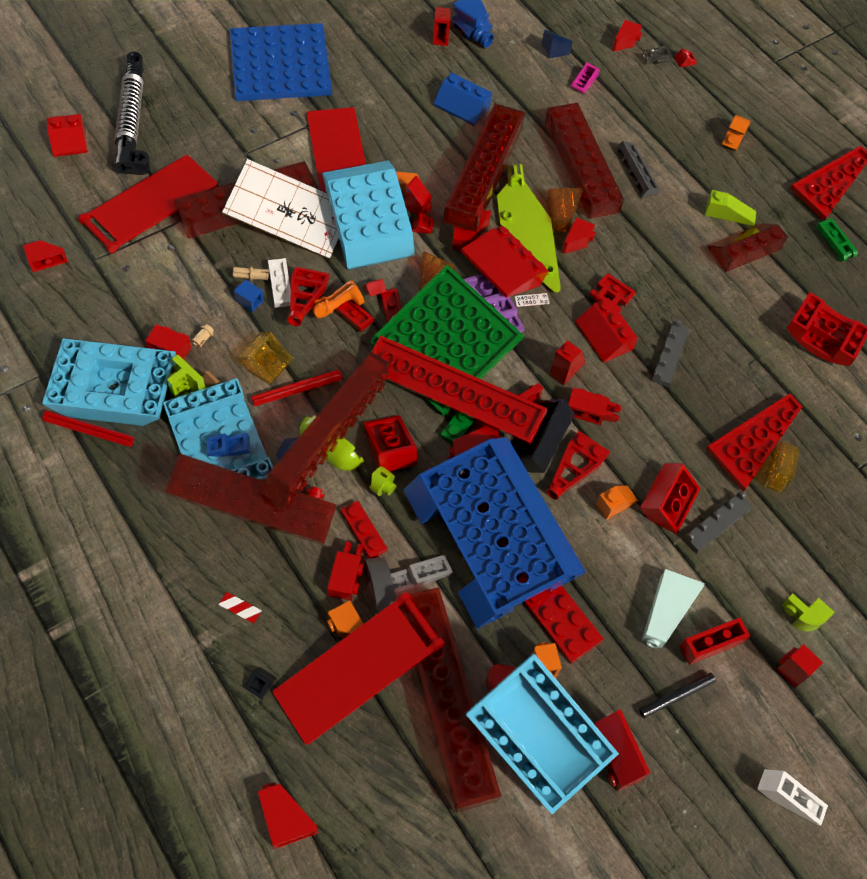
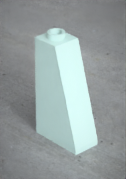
M665 569L660 576L642 641L652 648H662L705 583Z

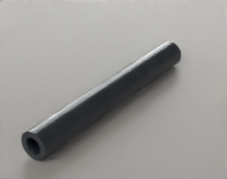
M710 672L639 709L640 715L645 719L715 683V676Z

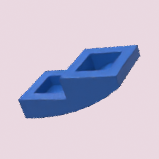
M224 433L207 437L208 456L223 457L250 453V438L247 433L229 437Z

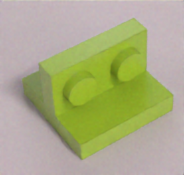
M178 354L172 358L175 372L167 379L172 399L205 389L204 380L200 374Z

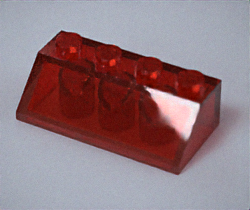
M762 223L710 244L707 248L725 272H728L781 250L788 236L778 224Z

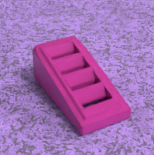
M586 62L570 87L584 94L598 77L600 69Z

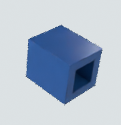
M247 280L237 285L234 290L236 302L251 312L264 301L263 290Z

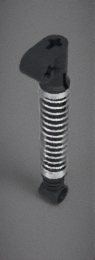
M129 52L126 56V72L123 75L115 133L116 154L114 169L123 174L145 175L150 171L149 155L145 151L134 150L137 145L144 83L142 78L144 71L143 57L139 52Z

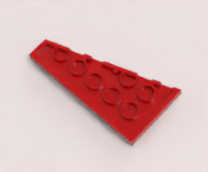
M862 146L855 148L792 184L790 189L825 221L866 166L867 150Z
M788 394L708 445L706 450L744 492L803 406L791 394Z

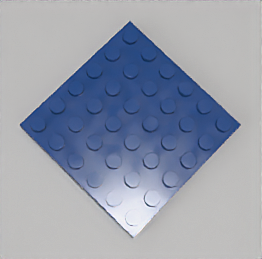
M323 23L230 28L236 101L332 95Z

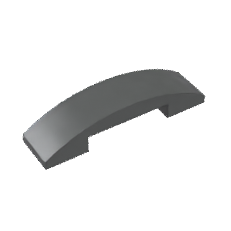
M385 558L364 559L367 579H370L376 615L396 601L391 573Z

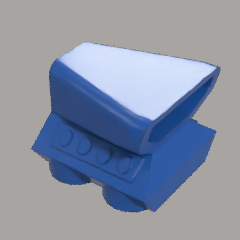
M459 0L453 4V10L457 13V15L452 17L455 22L454 26L459 30H463L465 38L473 40V34L480 26L485 28L486 32H490L493 25L488 21L489 15L481 0Z

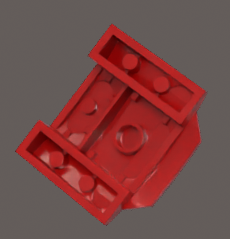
M811 292L808 293L787 326L793 338L809 352L826 361L844 366H850L855 361L867 339L866 325L841 315L829 307L823 299Z

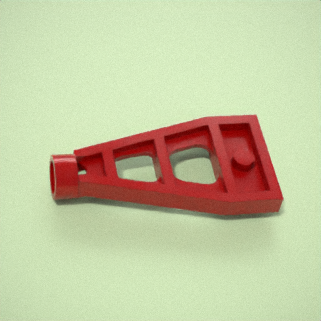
M295 267L291 276L290 313L287 319L290 325L298 327L302 324L303 318L313 307L315 301L325 292L330 280V273ZM299 285L315 289L312 293L299 291ZM297 298L308 300L306 305L296 303Z
M578 431L569 442L554 479L546 489V494L550 498L558 500L562 494L597 470L609 456L610 451ZM577 453L589 461V464L579 469L571 463L573 454ZM565 468L576 475L569 482L561 477Z

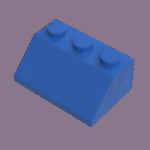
M451 72L443 81L433 106L474 126L490 108L492 92Z

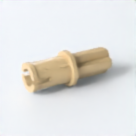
M252 266L251 268L234 267L233 277L250 279V281L252 279L268 281L269 269H255Z

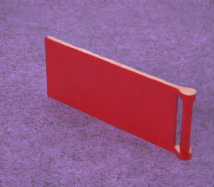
M354 107L307 111L320 191L325 193L327 191L322 173L366 165Z
M185 155L89 213L79 215L78 221L85 225L106 246V250L109 253H114L126 242L218 187V182L189 155ZM94 218L116 241L111 242L90 219Z
M409 592L403 593L388 607L273 690L274 696L306 745L311 744L445 644L444 640L437 636L413 603ZM400 606H406L432 642L430 646L426 647L399 609Z

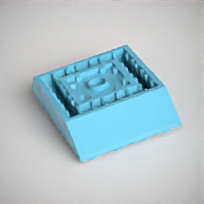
M63 338L42 404L62 415L72 418L140 426L147 425L160 418L168 387L167 379L170 377L173 367L172 358L175 357L176 352ZM112 384L119 385L118 388L114 390L109 389V387Z

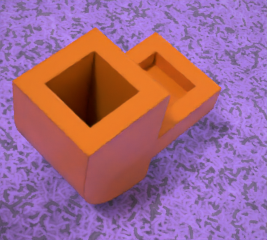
M735 115L722 145L737 151L751 121Z

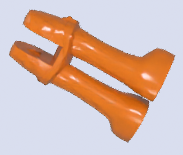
M350 280L330 296H323L317 299L311 311L320 319L333 313V310L346 301L353 300L358 305L364 304L365 301L353 280Z

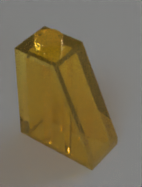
M783 441L775 450L764 487L781 494L795 478L800 448Z

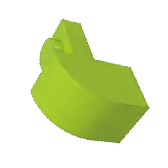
M794 594L781 605L787 614L796 619L792 626L801 631H814L818 629L835 613L820 598L807 607Z

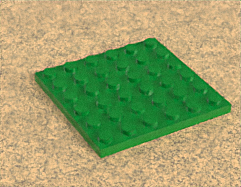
M446 265L369 342L375 346L381 335L482 379L524 338V335L449 265ZM427 398L444 416L451 410V408Z

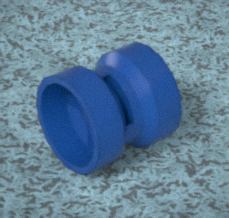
M481 26L473 34V40L477 43L480 42L484 48H488L494 39V34L486 32V29Z

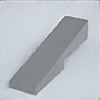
M445 555L409 565L405 570L391 573L395 595H401L449 576L453 571ZM369 582L367 588L374 602L371 583Z

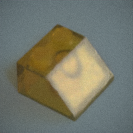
M261 332L240 353L237 359L248 372L271 385L293 360V357L272 332Z

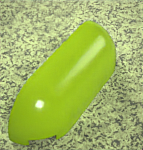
M307 415L303 419L299 428L300 437L334 467L349 471L358 468L364 463L363 458L354 452L356 448L318 417L313 416L310 418Z

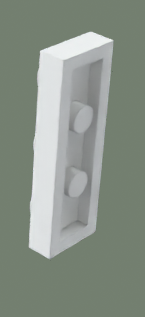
M286 258L268 260L275 308L290 306L291 288Z

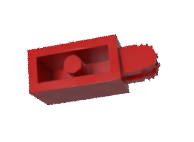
M574 387L568 403L575 412L573 418L601 425L603 420L619 421V415L615 414V412L619 413L622 409L620 404L609 401V398L602 394H594Z
M347 541L344 551H337L327 588L329 597L352 601L353 595L358 594L360 583L357 582L358 576H362L364 564H361L362 544H358L356 555L349 554L351 542Z

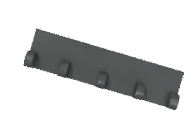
M622 141L616 148V151L618 153L623 152L622 162H628L631 167L628 171L629 175H635L637 178L635 186L637 188L641 186L643 189L641 197L644 199L649 194L657 195L660 189L635 144Z
M674 319L651 380L666 387H669L690 330L689 327L680 325L681 321L679 319Z
M743 491L738 492L736 496L728 500L691 532H688L683 540L696 553L701 551L752 509L753 506L745 499L746 494Z

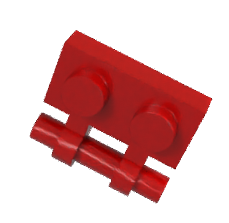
M607 273L597 284L596 288L600 291L597 292L593 289L589 295L594 297L596 302L606 299L605 295H608L613 299L612 303L617 310L621 312L622 308L618 306V303L625 307L635 296L636 291Z

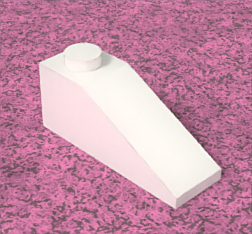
M764 769L757 790L784 808L816 825H822L828 807L827 804L785 771Z

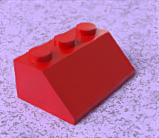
M609 298L593 304L575 321V324L603 363L632 351L638 339Z
M664 463L640 509L650 521L677 534L701 488L683 463Z
M621 709L594 723L619 753L606 765L609 773L607 774L608 780L612 787L615 786L617 791L641 782L651 773Z

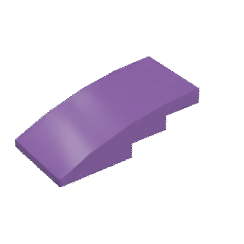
M483 274L464 279L521 333L524 332V325L517 316V308L510 297L506 298Z

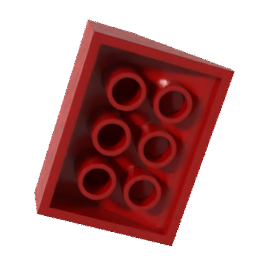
M504 226L489 230L461 249L466 258L506 298L540 287L549 272L543 263L538 261L532 255V252L527 250Z

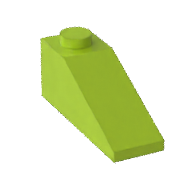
M712 190L706 203L705 216L754 226L756 211L729 193Z

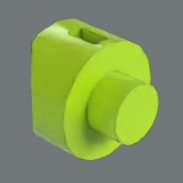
M380 466L372 473L369 489L378 496L383 493L390 495L396 488V485L393 483L395 475Z

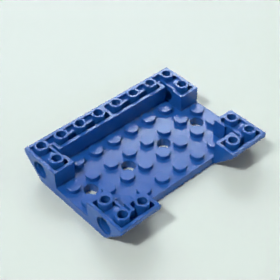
M508 438L489 439L419 474L403 489L421 524L439 516L440 513L475 579L459 591L458 595L477 630L514 611L515 606L547 589L552 591L586 573ZM463 470L470 473V476L466 479L459 477V473ZM480 504H486L489 510L481 513L477 507ZM505 538L508 541V545L503 548L499 547L496 543L497 540ZM520 573L526 574L528 581L526 583H519L516 579L517 575Z

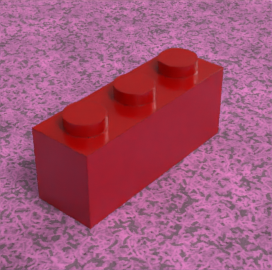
M737 618L688 637L679 647L688 665H691L743 644L750 637V634L742 619Z

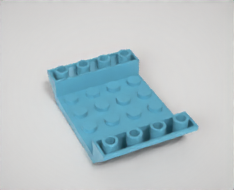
M237 378L163 402L199 502L276 475L270 458L265 453ZM224 433L228 437L247 433L250 438V453L223 457L208 456L207 437Z

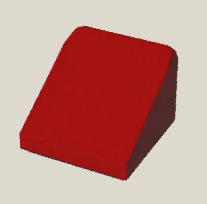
M681 48L674 56L679 67L697 64L693 53Z
M419 212L412 220V232L431 234L434 219Z
M383 279L363 285V289L369 296L386 292Z

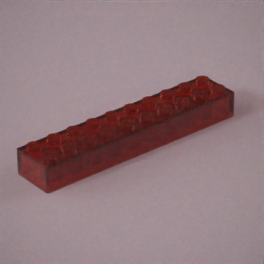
M494 103L445 205L443 223L474 232L477 231L523 128L524 111Z
M373 352L367 356L270 471L262 498L281 510L287 504L291 505L297 496V491L304 489L307 484L306 480L309 477L313 478L319 464L323 465L329 451L333 452L336 449L338 440L345 438L348 433L347 429L349 427L353 428L358 420V415L362 416L366 411V405L373 403L377 392L381 393L385 386L383 382L386 381L390 374L388 369L391 363Z
M438 587L410 594L412 596L411 600L434 632L445 642L440 649L434 651L415 665L455 812L459 813L497 802L501 798V792L484 736L465 714L474 706V702L440 589ZM405 605L400 606L399 609L426 647L430 646L432 642Z

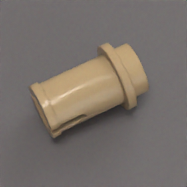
M207 324L201 326V330L191 340L198 348H201L206 340L213 336L214 330Z

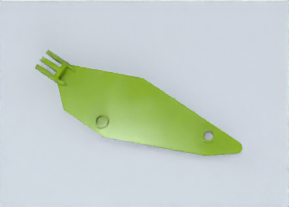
M513 164L512 176L510 165H507L508 183L497 195L500 225L506 227L527 250L532 252V255L538 261L542 262L551 271L547 273L542 283L554 293H558L561 290L551 218L526 184L522 164H519V174L517 172V165Z

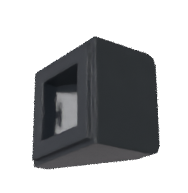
M258 667L253 670L244 688L260 699H263L277 678L263 668Z

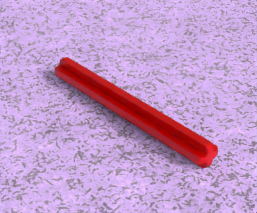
M337 369L253 395L251 400L254 406H259L342 379V375Z
M48 410L44 411L42 419L45 422L128 447H132L135 441L132 435Z

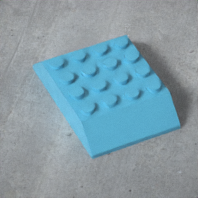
M390 161L322 173L347 270L415 256L412 228L397 174Z
M534 653L465 713L551 814L556 812L619 754Z

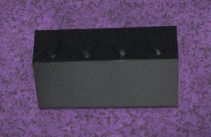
M564 399L535 401L536 404L547 408V412L532 443L528 444L517 438L512 443L521 462L530 473H545L571 424L575 412Z

